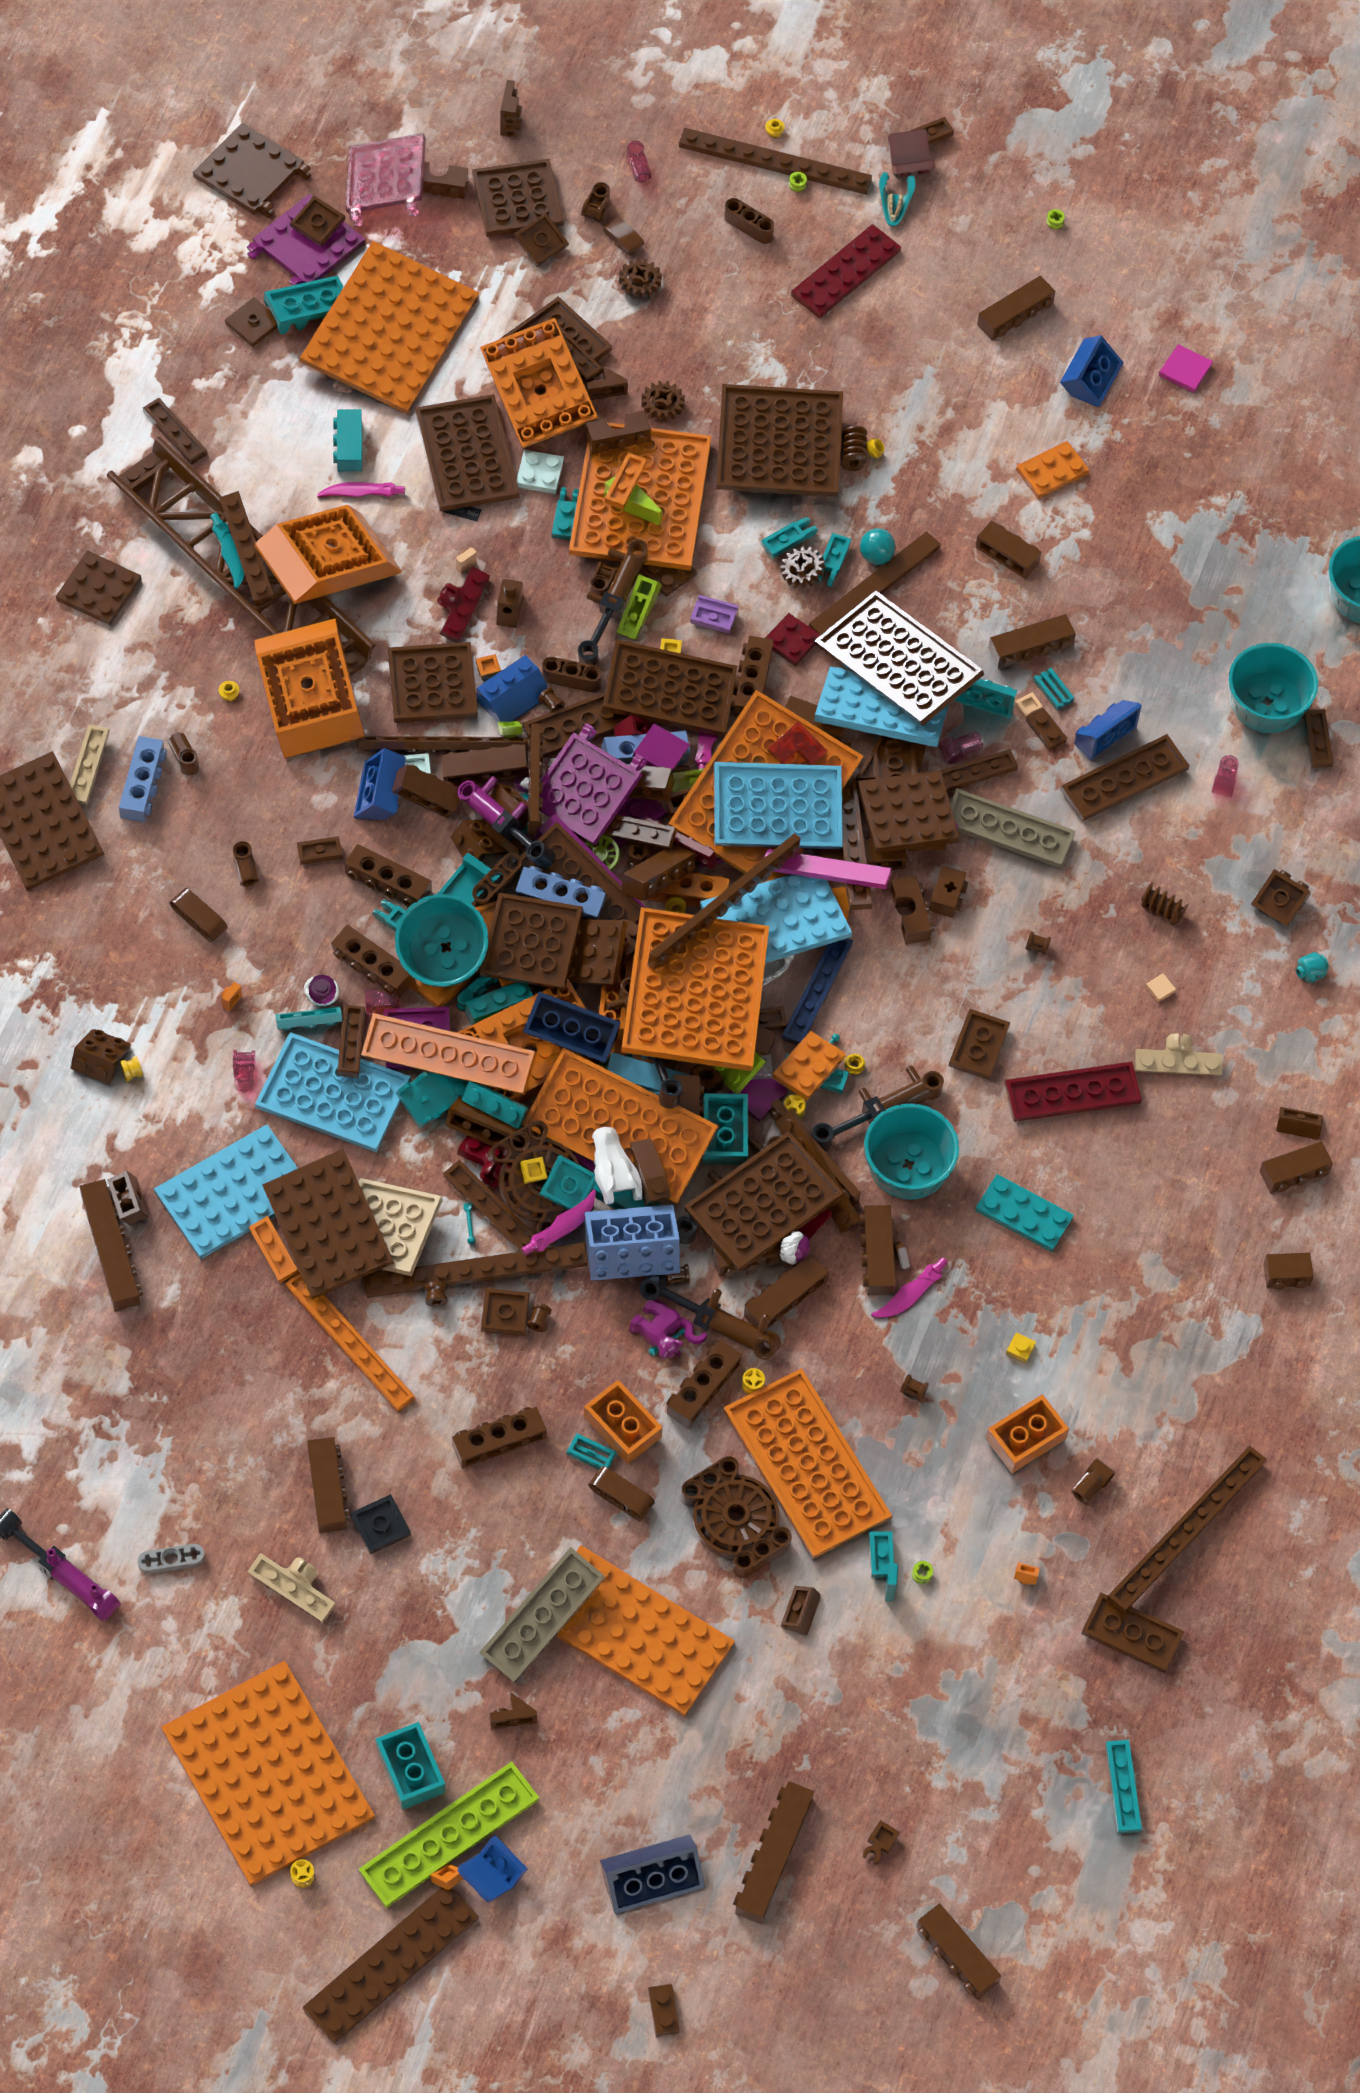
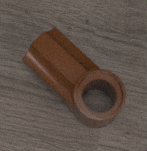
M177 732L172 734L167 742L180 765L181 772L189 776L196 774L199 770L197 752L192 749L184 733Z
M246 841L237 842L233 846V858L240 885L246 887L253 886L259 880L252 855V847ZM242 852L247 853V855L240 856L238 854Z
M1096 1458L1086 1470L1083 1478L1072 1489L1071 1493L1079 1502L1087 1504L1101 1487L1104 1488L1111 1481L1115 1471Z

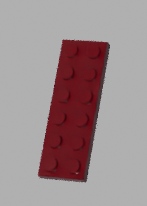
M871 224L791 291V296L820 319L901 251V246L874 224Z
M1132 1061L1005 1080L1013 1122L1140 1104L1142 1101Z

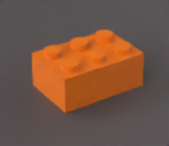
M619 1380L584 1406L583 1417L627 1465L662 1438L663 1427Z
M1042 1394L989 1427L985 1439L1009 1471L1014 1473L1066 1440L1069 1428Z

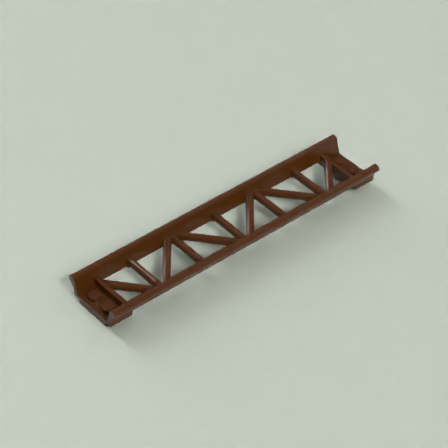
M157 437L154 440L153 449L149 455L119 476L113 470L107 473V477L271 636L280 633L261 615V611L286 594L282 586L273 592L275 599L253 607L231 586L234 585L229 568L223 571L225 560L221 555V544L215 569L194 550L196 544L213 533L214 523H211L186 542L164 521L211 519L210 516L213 513H218L220 519L228 524L219 498L221 495L161 437ZM171 469L187 485L157 506L163 473ZM153 481L149 504H147L136 492ZM191 492H195L214 510L164 512ZM250 524L255 541L257 542L263 535ZM268 576L270 584H280L275 576ZM243 577L240 585H248L246 577ZM326 596L307 600L322 614L307 626L336 619L339 632L348 639L347 642H342L351 677L371 659V653L376 644ZM291 598L283 632L290 631L293 628L297 604H294Z

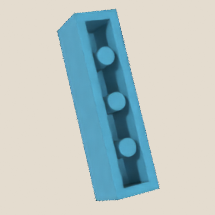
M611 1052L606 1061L605 1069L659 1096L662 1082L654 1064ZM665 1068L669 1078H673V1075H689Z

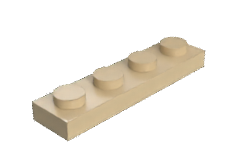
M88 724L70 782V786L79 804H88L110 733L109 728Z

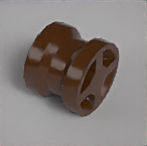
M430 1282L424 1286L425 1293L427 1294L425 1298L427 1306L440 1307L448 1303L447 1296L445 1295L447 1288L444 1282Z

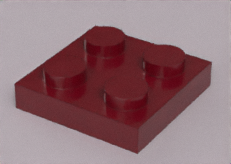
M788 613L765 638L774 640L773 651L796 666L816 645L815 640L821 634Z

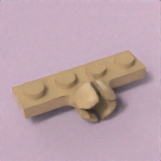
M1170 1034L1166 1038L1165 1050H1135V1072L1221 1076L1223 1053L1195 1052L1192 1049V1037L1190 1035L1183 1034L1180 1037L1179 1046V1034Z
M260 1553L247 1571L248 1574L324 1623L336 1606V1603L312 1587V1582L317 1577L318 1570L311 1563L305 1562L306 1560L299 1557L295 1558L290 1567L283 1568Z

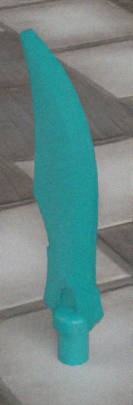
M213 513L210 516L214 523L212 531L221 544V555L231 572L234 588L237 589L243 580L244 570L235 543L229 533L228 524L220 519L218 513Z

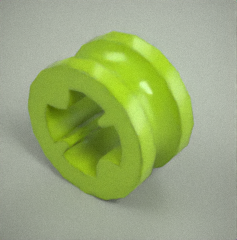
M801 172L792 173L789 178L790 189L795 192L803 191L806 188V175Z
M1058 209L1050 210L1046 219L1048 227L1052 229L1061 228L1064 224V213Z
M927 1561L917 1562L911 1574L913 1580L919 1584L929 1582L933 1575L932 1565ZM919 1568H923V1571L927 1570L926 1576L918 1574Z

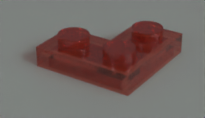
M797 721L767 751L780 764L786 763L797 752L809 765H814L828 750Z

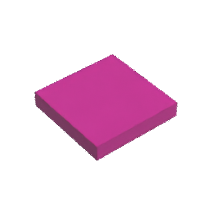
M1178 344L1159 371V376L1194 393L1211 368L1213 361Z

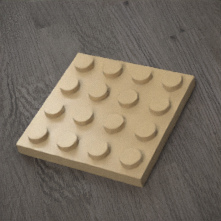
M360 1178L358 1183L394 1261L393 1264L382 1268V1270L412 1276L442 1204V1197Z

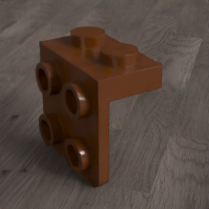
M484 819L462 821L451 836L462 858L469 853L482 862L486 856L503 855L510 852L483 831L488 824Z
M92 1029L75 1046L70 1069L110 1085L114 1078L117 1062L129 1051L131 1044L102 1030Z

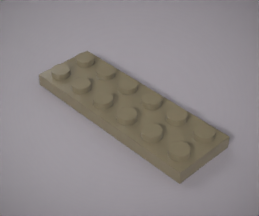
M956 789L950 803L959 833L1060 869L1076 832L1075 830L960 789Z
M570 1547L479 1653L511 1681L516 1683L606 1577Z

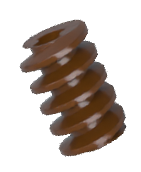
M862 426L847 427L842 432L841 465L849 471L861 470L864 466L863 464L867 461V430Z
M1151 882L1141 898L1142 908L1145 909L1149 906V912L1153 913L1156 911V916L1158 917L1164 914L1163 919L1165 921L1171 919L1172 925L1177 924L1184 916L1188 904L1183 907V899H1180L1177 903L1174 902L1176 895L1167 898V890L1160 894V886L1153 890L1154 883Z

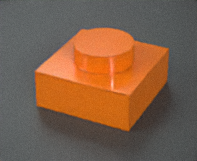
M496 654L476 658V666L481 680L492 678L501 672Z
M233 982L230 987H226L221 994L222 1007L227 1011H230L242 997L241 985Z
M1018 1562L1014 1579L1025 1585H1036L1040 1568Z
M450 1863L430 1875L432 1883L446 1890L454 1887L463 1880V1877L458 1873V1867Z

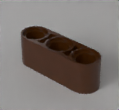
M730 198L725 202L724 219L727 223L760 243L767 244L773 240L774 221L737 198Z
M547 657L542 662V676L547 683L587 692H595L601 687V670L597 666L557 657Z
M506 854L473 888L472 895L477 905L482 906L493 902L499 893L521 873L523 864L518 854ZM511 860L518 861V866L514 869L507 867L508 862ZM500 875L503 877V881L500 884H494L492 882L493 877ZM480 891L488 892V896L485 899L477 898V894Z
M184 888L169 901L171 908L209 942H213L228 929L226 922L188 888Z
M601 1466L588 1484L594 1493L638 1521H642L655 1504L654 1499L649 1494L605 1466Z

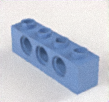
M686 731L670 732L689 743ZM646 734L604 737L601 749L623 763L630 765L634 758L632 756L633 752ZM690 747L677 766L687 764L691 753Z
M138 736L119 805L120 818L145 822L147 815H151L153 805L151 799L156 796V781L162 775L161 762H165L167 756V749H164L163 740Z
M535 866L523 868L516 888L518 896L583 906V917L593 920L600 919L607 898L602 888L593 885L589 888L583 886L581 881L575 879L567 881L562 879L563 876L553 872L550 875L542 873V869ZM540 881L547 883V887L543 890L536 888V884ZM559 888H566L568 890L567 894L562 897L558 896L556 892ZM585 894L588 896V900L585 903H579L576 900L577 897Z

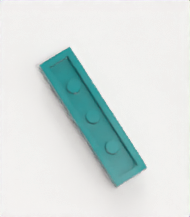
M1129 1740L1106 1741L1105 1747L1117 1834L1141 1832L1142 1826Z

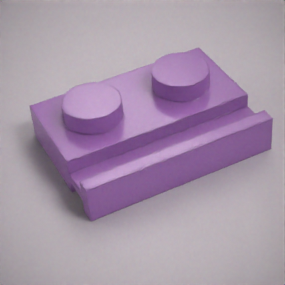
M699 595L690 618V623L730 634L736 613L738 612V605Z

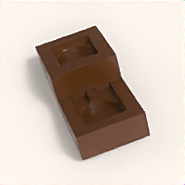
M619 217L603 226L604 233L615 239L617 246L629 254L645 245L644 240L638 233Z

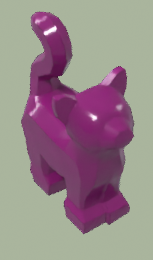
M658 1299L649 1300L643 1308V1312L655 1316L651 1322L640 1315H636L630 1321L629 1332L632 1334L638 1332L649 1344L657 1347L661 1359L674 1357L675 1355L681 1356L679 1347L683 1343L669 1337L679 1327L685 1328V1337L693 1344H701L707 1339L705 1332L700 1336H695L693 1324L683 1318L676 1310L669 1308Z

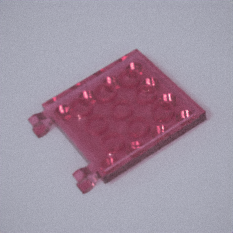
M424 133L349 146L345 210L350 214V220H354V227L362 225L361 211L406 204V210L410 211V217L418 215L417 201H422L426 145Z

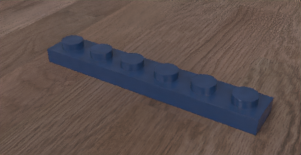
M847 938L827 945L782 1034L783 1040L798 1046L809 1033L853 945L852 939Z

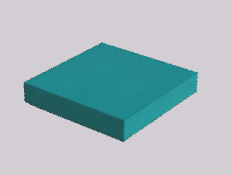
M559 1155L539 1195L566 1210H570L590 1194L596 1182L595 1173Z

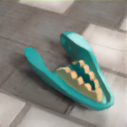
M883 172L879 180V190L885 220L888 225L897 226L914 193L915 178L913 175H909L906 178L908 183L906 195L887 194L886 185L888 184L889 175L888 172Z

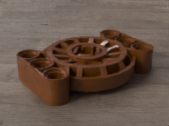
M541 1120L531 1122L496 1143L489 1149L487 1155L488 1160L492 1164L501 1165L498 1183L505 1204L520 1218L536 1222L534 1234L542 1232V1224L550 1227L560 1213L568 1210L540 1196L539 1193L542 1188L537 1185L534 1186L533 1182L525 1184L520 1162L543 1157L547 1177L559 1155L579 1165L577 1158L568 1148L554 1140L545 1139L548 1128ZM532 1127L540 1129V1137L532 1134ZM514 1138H519L522 1141L521 1148L515 1147L513 1144ZM495 1149L503 1151V1159L495 1156Z
M726 1456L685 1481L681 1488V1501L685 1506L694 1507L693 1525L700 1542L714 1554L727 1559H734L733 1571L735 1575L740 1578H746L785 1554L790 1549L792 1534L788 1528L778 1527L779 1508L772 1492L755 1478L738 1475L739 1463L737 1459L732 1456ZM725 1467H731L734 1471L728 1473L725 1472L723 1469ZM713 1479L715 1483L707 1484L705 1480ZM695 1491L697 1494L695 1496H688L686 1492ZM773 1509H774V1513H775V1519L772 1517V1510H773ZM731 1510L732 1513H739L741 1515L744 1513V1518L740 1521L731 1520L729 1518V1511ZM697 1515L701 1517L700 1524L697 1522ZM782 1537L786 1539V1542L779 1543L775 1539ZM760 1549H764L768 1552V1554L760 1555L757 1553V1551ZM741 1561H745L749 1564V1566L741 1567L740 1565H738V1563Z

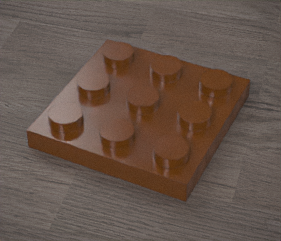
M87 550L57 593L56 601L111 625L142 580L141 575Z
M581 919L567 978L571 984L617 986L627 922L622 920Z

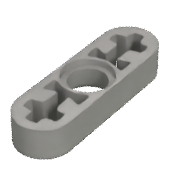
M188 1544L145 1551L138 1557V1567L142 1573L148 1575L198 1567L204 1562V1550L198 1544ZM192 1551H196L197 1559L192 1560ZM183 1552H184L185 1562H182L181 1553H183ZM169 1554H175L178 1560L174 1564H167L165 1557ZM157 1556H161V1566H159ZM148 1558L152 1562L150 1567H146V1564H143Z

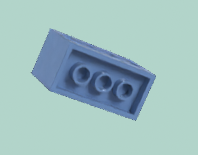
M673 1205L585 1212L586 1250L591 1281L680 1273L679 1234Z

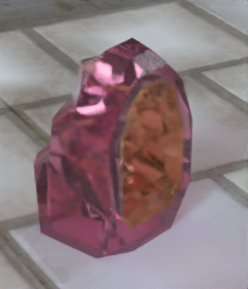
M377 989L365 990L366 1014L384 1015V1009L400 1008L399 1000L395 995H390Z

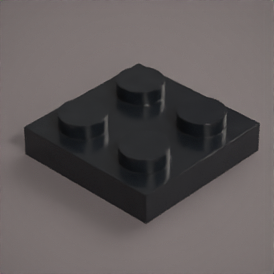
M391 1494L350 1513V1517L369 1554H373L411 1536V1531Z

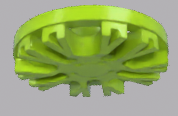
M602 835L599 839V846L596 847L589 841L585 842V845L592 848V852L603 863H606L610 871L615 869L618 861H620V849L611 837ZM613 843L614 848L607 850L608 846ZM614 859V862L610 865L608 860Z

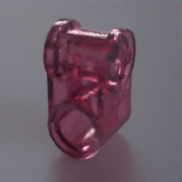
M1232 755L1222 757L1211 793L1232 798L1239 766L1236 757Z
M233 1050L234 1086L239 1092H248L253 1088L256 1066L255 1050L251 1052Z

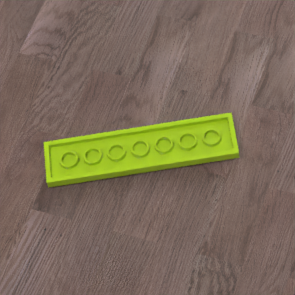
M511 1761L360 1867L358 1872L387 1909L428 1880L432 1873L448 1863H452L537 1803L540 1797Z

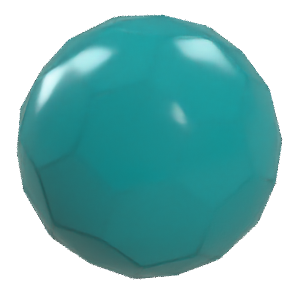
M881 528L867 531L862 536L859 544L862 557L867 562L875 565L884 564L891 560L896 550L894 537L887 530Z

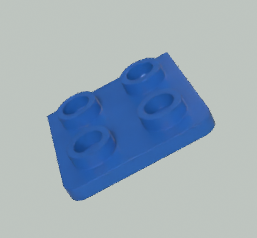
M496 1835L490 1838L480 1854L461 1864L457 1869L463 1879L487 1902H491L513 1889L528 1870Z

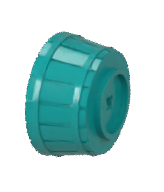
M1360 536L1344 541L1335 549L1330 558L1328 569L1329 590L1333 604L1343 616L1357 623L1360 622Z
M1260 643L1243 650L1232 662L1228 678L1230 702L1235 715L1244 725L1262 733H1278L1293 727L1300 721L1303 714L1308 711L1317 695L1318 677L1314 666L1301 652L1299 653L1298 650L1280 643ZM1265 697H1268L1269 700H1273L1270 706H1267L1266 704L1262 703V701L1265 700Z
M435 894L418 900L417 903L415 902L405 911L406 913L403 914L397 925L395 949L401 965L413 978L430 986L448 987L462 983L474 975L480 968L487 954L488 931L482 915L470 902L455 895ZM450 942L451 952H441L442 947L440 945Z
M919 1104L896 1105L881 1112L869 1125L864 1140L866 1161L875 1183L886 1193L900 1199H920L934 1193L950 1176L959 1156V1140L952 1124L938 1111ZM908 1159L909 1162L913 1161L915 1163L912 1165L911 1170L907 1167L903 1168L904 1160Z

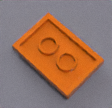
M1068 441L1016 467V471L1037 499L1089 474V468Z
M810 1031L774 1071L772 1078L808 1101L845 1059L846 1053Z

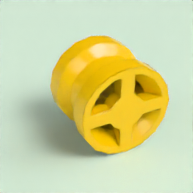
M137 1056L132 1057L130 1061H120L126 1082L131 1081L133 1077H143V1071Z
M789 1095L784 1101V1106L789 1111L790 1109H795L801 1120L805 1114L806 1102L799 1095Z
M756 1368L748 1369L743 1375L742 1389L749 1395L763 1388L765 1383L764 1373Z
M300 1859L291 1866V1880L295 1886L305 1888L313 1883L315 1876L314 1868L309 1861Z

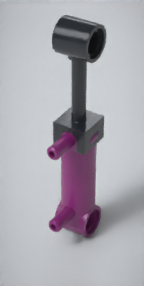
M492 776L483 788H480L472 781H465L460 785L458 797L507 840L512 842L516 838L527 848L526 856L529 860L542 869L549 868L554 863L555 853L552 849L541 841L532 842L521 832L524 825L518 819L528 806L521 802L510 814L488 795L498 783L495 777Z
M5 1508L0 1514V1538L7 1540L9 1537L14 1536L41 1558L38 1561L40 1571L51 1580L54 1578L89 1607L97 1618L105 1622L119 1608L121 1603L115 1595L107 1589H102L74 1566L58 1548L53 1545L51 1549L45 1551L19 1529L22 1521L13 1511Z

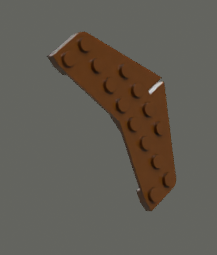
M881 735L856 776L857 789L858 781L920 773L926 745ZM946 844L926 846V847H919V848H911V849H907V850H909V851H936V850H945V849H946Z

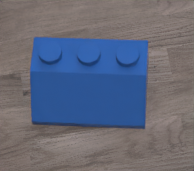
M1102 335L1085 338L1060 383L1072 397L1099 407L1124 362Z
M524 655L477 687V702L497 723L515 721L540 704L538 697L549 687L539 668Z
M1126 700L1112 704L1104 714L1095 716L1086 727L1082 726L1077 730L1074 745L1090 761L1137 728L1142 705Z
M384 748L364 761L353 818L386 820L397 813L399 795L392 793L397 771L405 766V756Z

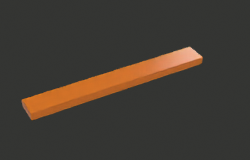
M300 1272L285 1283V1287L398 1413L415 1400L414 1394L325 1295L312 1300Z

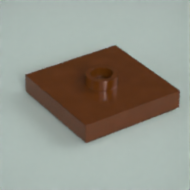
M313 196L290 222V227L322 247L346 220V217L327 203Z
M546 212L514 233L515 239L536 267L569 246L568 241Z
M255 297L225 319V324L252 347L277 329L278 325L272 312Z
M486 1288L481 1332L525 1336L530 1292Z

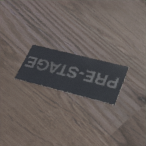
M469 506L446 510L443 513L477 522L482 509Z

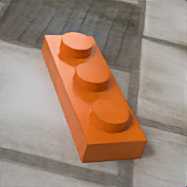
M627 453L605 496L604 503L624 510L647 464V459Z
M268 1216L249 1226L251 1233L280 1283L299 1273L296 1264Z

